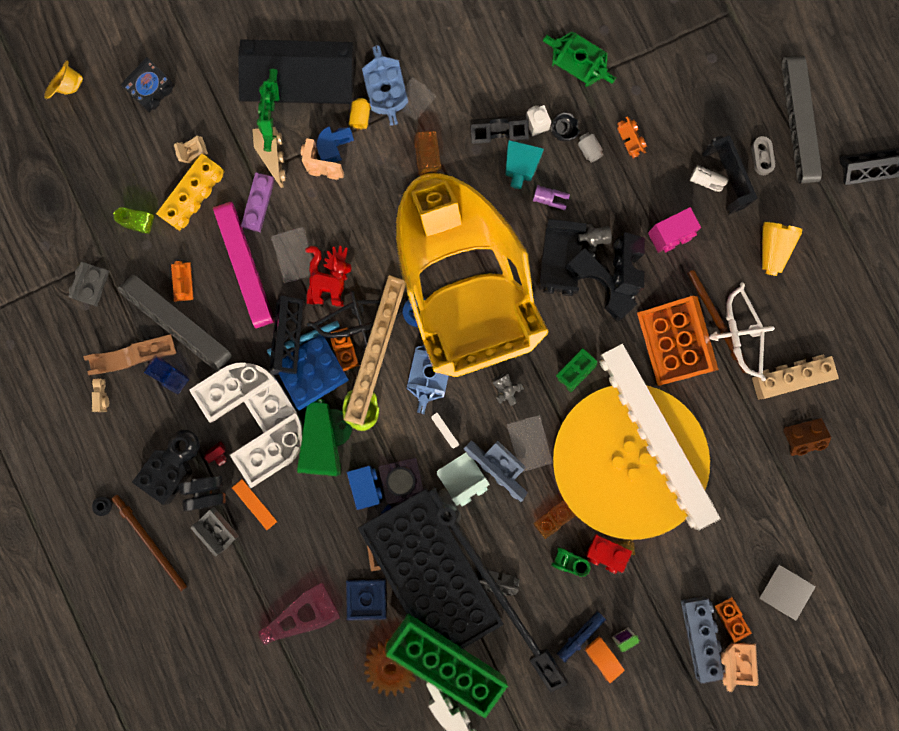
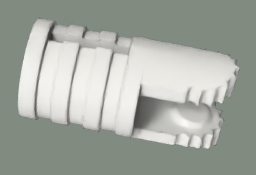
M696 165L690 177V181L717 192L722 191L723 186L728 182L726 177L699 165Z

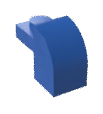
M327 127L319 134L317 150L322 161L335 163L341 160L337 146L354 141L350 127L339 128L335 133H332L330 127Z

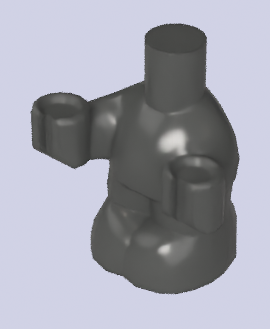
M586 224V233L578 234L579 242L587 241L590 245L587 249L593 253L596 252L597 244H610L612 238L609 226L594 228L592 224Z
M503 373L491 381L498 391L496 398L499 403L505 400L509 402L510 406L517 403L513 395L516 391L520 392L521 389H524L521 382L512 384L508 373Z

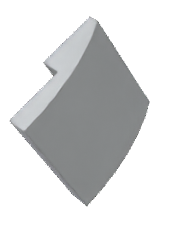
M779 565L760 599L796 621L814 591L815 586Z

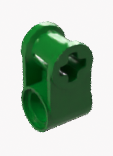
M557 547L558 553L551 566L580 577L588 575L590 564L585 558ZM578 562L586 564L584 571L579 572L576 570L575 567Z

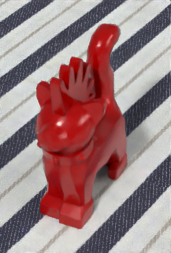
M309 246L305 249L306 253L314 254L309 266L310 286L307 291V304L324 305L322 293L328 292L331 293L332 305L337 307L344 306L341 294L347 279L346 274L352 270L351 264L345 262L348 252L347 247L343 253L342 246H339L338 253L336 248L333 247V255L327 251L329 259L324 258V260L328 264L323 266L332 270L330 274L318 271V264L322 259L319 248Z

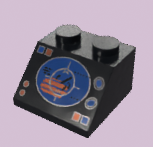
M148 57L120 84L149 113L159 106L160 101L165 96L170 95L175 87L170 79Z

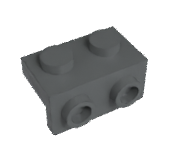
M215 507L210 509L198 522L191 526L196 536L199 537L214 556L226 550L239 537Z

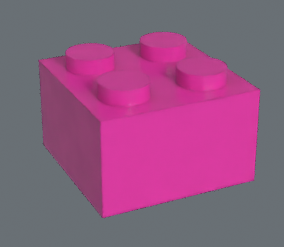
M690 207L655 224L648 234L657 252L659 253L664 250L666 253L676 248L675 246L679 245L680 242L685 244L692 240L693 237L697 236L696 232L701 226Z

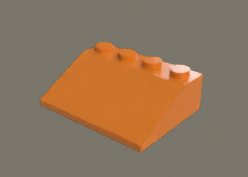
M690 296L637 313L658 386L719 370L698 296Z

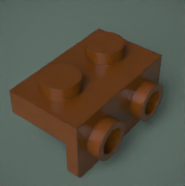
M822 418L785 427L783 430L791 446V456H802L810 451L824 450L828 447L832 438Z

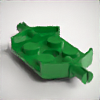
M574 32L560 39L557 38V40L548 35L544 38L543 42L553 48L552 66L557 65L585 82V87L600 79H605L611 84L615 81L616 77L607 72L608 53ZM577 53H582L585 55L586 59L580 61L576 58L575 55Z
M276 69L269 70V79L263 81L259 89L261 99L258 107L259 119L257 120V126L263 135V151L265 152L272 151V141L277 138V136H273V118L271 117V111H274L275 108L274 101H280L277 84L278 71Z

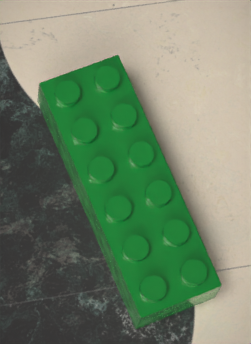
M407 614L385 646L386 656L486 718L508 687L503 674L410 614Z

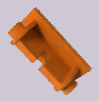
M626 117L628 122H619L617 130L622 140L630 137V140L624 144L629 155L635 158L640 155L639 151L646 153L645 147L647 145L644 138L638 136L637 130L639 128L636 121H631L629 117Z
M175 261V264H171L174 302L194 300L191 263Z

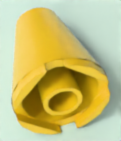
M764 222L762 269L766 270L765 274L777 276V273H782L803 229Z

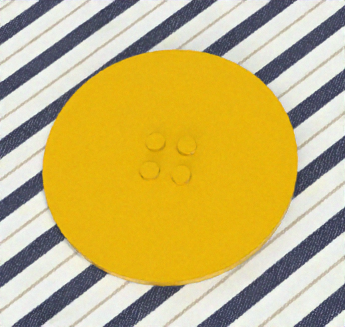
M609 386L590 394L580 401L567 415L558 431L553 451V468L558 489L573 513L585 524L603 534L631 540L646 539L664 534L680 525L686 519L687 514L684 509L681 510L679 508L675 492L669 490L665 474L662 475L659 472L655 456L652 457L647 450L648 443L639 436L637 429H639L638 425L629 418L627 413L629 409L626 404L623 405L621 403L617 387ZM646 386L702 487L706 490L710 473V455L707 440L699 422L678 399L660 389Z

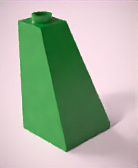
M317 399L307 405L297 467L298 473L339 476L342 473L331 420L330 404H325V400Z

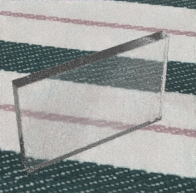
M301 227L271 236L284 283L310 276L309 266L312 255L305 252V249L309 247L305 229Z
M540 415L507 424L516 458L526 466L523 472L553 463Z

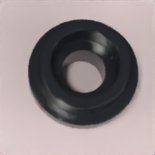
M98 497L92 503V510L98 516H105L111 512L112 502L107 497ZM100 503L104 505L103 510L99 508Z

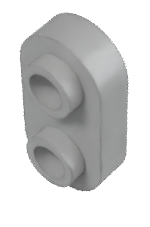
M764 136L758 137L751 146L754 169L760 175H768L775 168L773 145L769 138ZM758 146H762L763 150H759ZM761 164H765L766 169H763Z

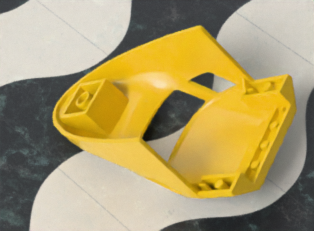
M439 173L424 174L416 178L405 190L398 208L396 240L405 285L434 372L458 377L531 352L545 337L548 330L534 304L527 254L518 237L497 209L470 185L452 176ZM474 249H491L494 252L503 274L488 273L469 277L442 287L424 300L419 275L429 265L451 255ZM507 258L516 266L522 286L514 280ZM414 294L420 309V317L414 300Z

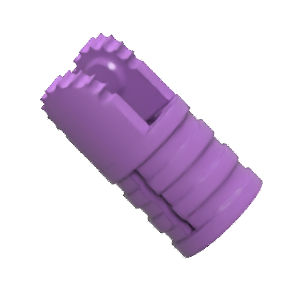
M537 185L533 202L536 201L565 210L566 205L553 201L554 195L563 199H569L570 194Z

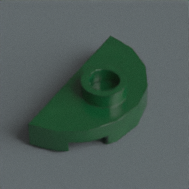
M330 409L336 447L349 440L353 427L344 420L343 411Z

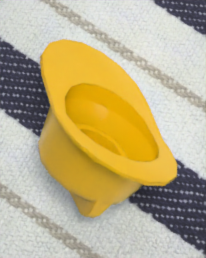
M68 61L63 64L61 70L47 87L45 92L46 99L50 98L55 92L71 94L78 89L82 76L68 66Z

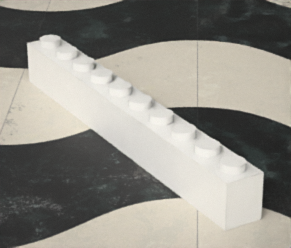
M621 344L602 354L599 361L602 369L608 371L612 387H617L621 403L623 405L626 404L629 412H627L632 422H636L639 427L637 429L639 436L648 443L647 450L652 457L655 456L659 472L662 475L665 474L669 490L675 492L679 508L685 510L687 514L686 521L691 528L694 527L695 530H700L719 520L718 513L624 345Z

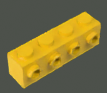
M201 153L156 214L179 231L185 228L192 214L199 210L204 198L211 194L213 186L221 181L224 173L223 169Z

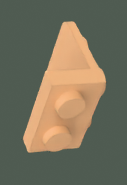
M306 138L305 144H302L301 156H303L302 162L307 172L313 176L327 175L328 178L335 180L343 178L342 166L338 163L317 160L318 150L316 143L313 139Z
M732 642L725 652H722V664L726 665L723 683L727 685V691H733L737 684L758 686L756 644Z

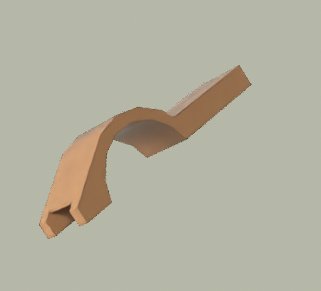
M167 335L131 344L129 347L121 350L84 356V360H89L91 370L87 371L88 375L122 370L138 363L177 353L172 335Z

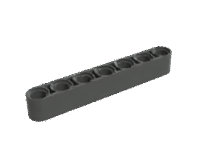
M804 55L784 57L782 60V74L797 181L799 184L820 182L822 170L806 57Z
M131 275L118 287V290L126 299L214 370L219 371L232 358L231 353L137 276Z

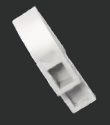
M426 681V685L433 699L429 700V708L439 723L447 731H476L475 729L471 730L468 724L470 720L465 711L462 712L459 707L452 710L454 707L449 697L445 698L440 689Z

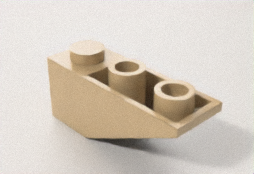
M273 127V136H277V138L272 141V151L265 152L263 151V135L259 129H252L255 150L281 188L284 187L283 181H286V175L281 163H284L283 151H280V145L283 144L281 133H278L277 129Z

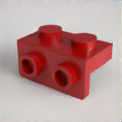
M596 534L588 551L585 552V555L589 557L587 561L595 565L602 563L606 565V570L615 574L617 571L624 572L632 554L631 550Z

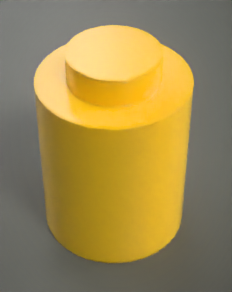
M357 98L356 101L352 102L349 125L353 128L366 129L368 127L371 106L367 103L366 99Z

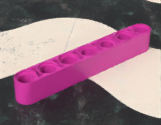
M229 201L213 207L254 327L257 329L274 323L268 300L233 202Z

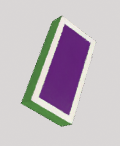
M629 627L612 637L615 644L623 652L639 643L637 636Z

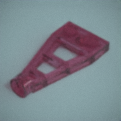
M323 582L305 591L268 627L258 631L262 643L267 645L275 640L323 628L341 616ZM309 603L316 614V618L312 621L302 622L297 612L304 604ZM292 616L296 627L284 631L280 622L286 617Z

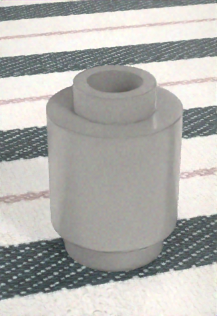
M586 133L579 138L578 146L586 160L589 159L590 163L604 155L603 149L594 134Z

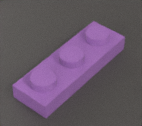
M255 172L241 224L242 228L261 232L275 181L274 177Z

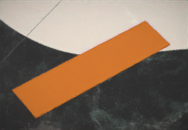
M243 479L232 487L266 530L277 523Z

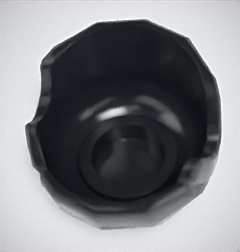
M563 112L557 114L551 122V133L557 140L562 142L573 140L580 133L578 129L579 121L570 113Z

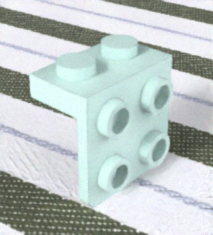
M467 452L437 471L438 477L456 506L459 504L461 506L466 505L471 501V496L476 493L478 496L488 490L487 486L490 485L475 461L467 455Z

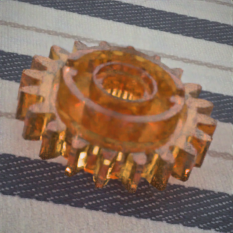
M378 642V649L372 647L371 651L373 654L368 653L366 656L370 660L364 663V666L369 667L364 671V674L370 675L366 681H373L372 689L377 686L379 687L378 694L385 690L386 696L389 695L390 691H393V695L396 696L398 689L401 693H404V686L410 689L411 683L409 681H416V677L412 675L414 673L386 656L385 646ZM392 663L397 669L393 672L388 671L386 665Z

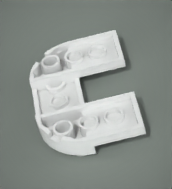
M249 363L231 364L189 390L210 423L245 402L264 432L230 455L250 488H253L283 467L289 465L299 454L304 429L303 422L278 380L272 374H269L268 370Z

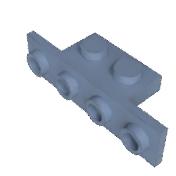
M471 440L464 448L467 455L475 459L485 472L490 473L499 485L504 486L513 498L522 502L528 492L515 479L523 472L526 466L499 441L485 453Z

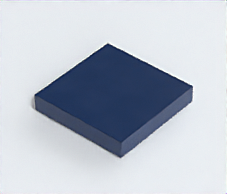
M386 579L346 581L347 620L386 619Z

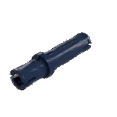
M596 611L572 638H568L569 641L556 654L566 663L577 650L581 649L580 646L606 619Z

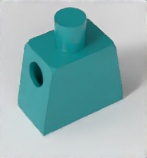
M508 141L505 175L512 177L511 187L521 189L523 180H532L542 157L543 148Z

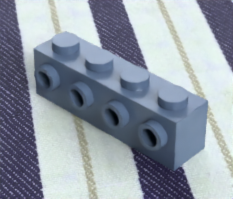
M704 596L681 600L696 679L700 683L722 680L723 672H726V669L720 659L719 653L722 652L719 640L716 639L715 633L718 632L716 622L712 619L711 613L714 612L712 602Z

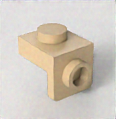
M196 136L184 144H174L176 156L180 162L192 164L201 153L205 156L208 155L203 137Z

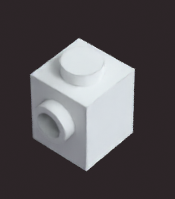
M545 106L531 107L526 113L531 136L548 131L551 120Z

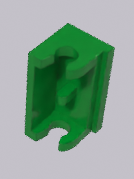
M582 349L556 377L571 393L597 367V360Z

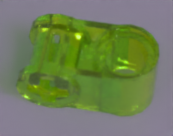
M121 207L114 212V219L125 228L150 234L154 215L144 211Z

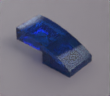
M156 355L144 370L145 374L158 380L162 386L176 394H179L189 381L187 376Z

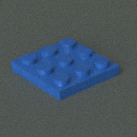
M321 335L299 347L296 374L278 373L298 410L349 381L326 338ZM289 357L283 358L282 367L292 368V361Z

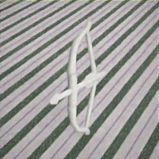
M741 282L740 287L729 295L726 303V319L728 320L730 332L720 334L714 332L709 338L718 341L719 338L732 337L733 352L737 357L739 365L746 373L760 377L762 381H765L766 377L763 375L764 332L773 331L775 328L774 326L763 327L744 291L745 284ZM739 292L742 293L757 322V325H750L749 329L740 331L737 330L732 311L733 298ZM750 334L752 337L760 336L759 373L750 370L744 363L739 335Z

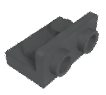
M81 261L75 270L74 282L69 287V298L97 307L110 271Z

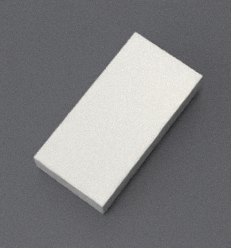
M438 413L434 414L432 420L452 448L457 447L459 443Z

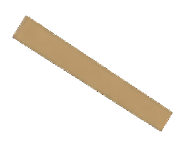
M391 275L388 276L344 417L345 421L363 426L406 286L403 279Z

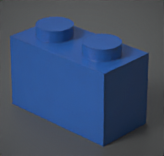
M371 466L347 472L357 510L381 503L380 499L383 498L381 488H377L375 480H378L375 468L372 469Z

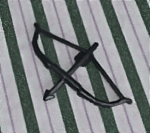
M351 291L352 302L316 322L310 321L307 323V326H312L321 336L329 338L349 337L350 335L362 332L365 342L363 347L366 349L369 340L366 331L372 330L374 321L364 324L361 315L364 312L362 304H380L381 300H357L355 292ZM406 296L401 299L395 321L402 315L404 303L408 300ZM351 307L352 314L357 315L359 326L334 333L325 332L317 326Z

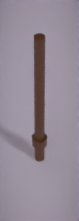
M695 270L688 272L689 278L720 333L729 332ZM725 337L724 340L731 351L730 355L738 363L737 357L733 352L732 337ZM739 365L741 371L745 373L743 368Z
M119 495L114 496L111 500L120 510L119 514L123 519H127L179 590H184L187 585L132 514L133 510L129 505L126 506Z

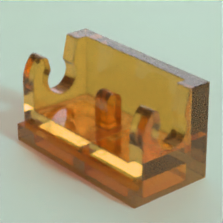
M436 131L417 132L414 143L419 176L430 171L436 173L438 169H441Z

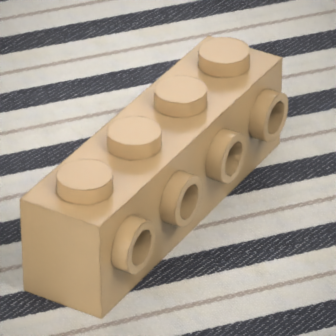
M823 354L812 357L813 361L808 363L804 359L794 362L795 366L788 368L786 364L775 367L776 371L771 373L769 369L764 370L765 381H762L760 377H752L758 400L839 379L833 357L825 358Z

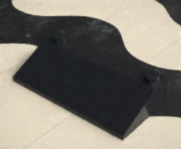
M240 39L238 54L239 101L260 102V86L263 84V81L269 79V70L276 69L278 71L277 84L280 101L274 102L352 104L355 66L353 42Z

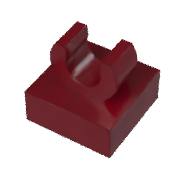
M220 441L207 450L204 455L206 461L211 463L215 460L219 466L223 465L227 459L223 454L225 452V445Z

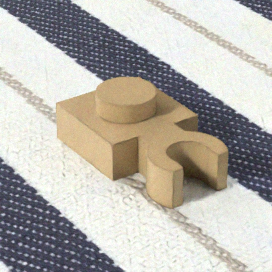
M93 379L92 412H107L109 398L107 393H105V379Z

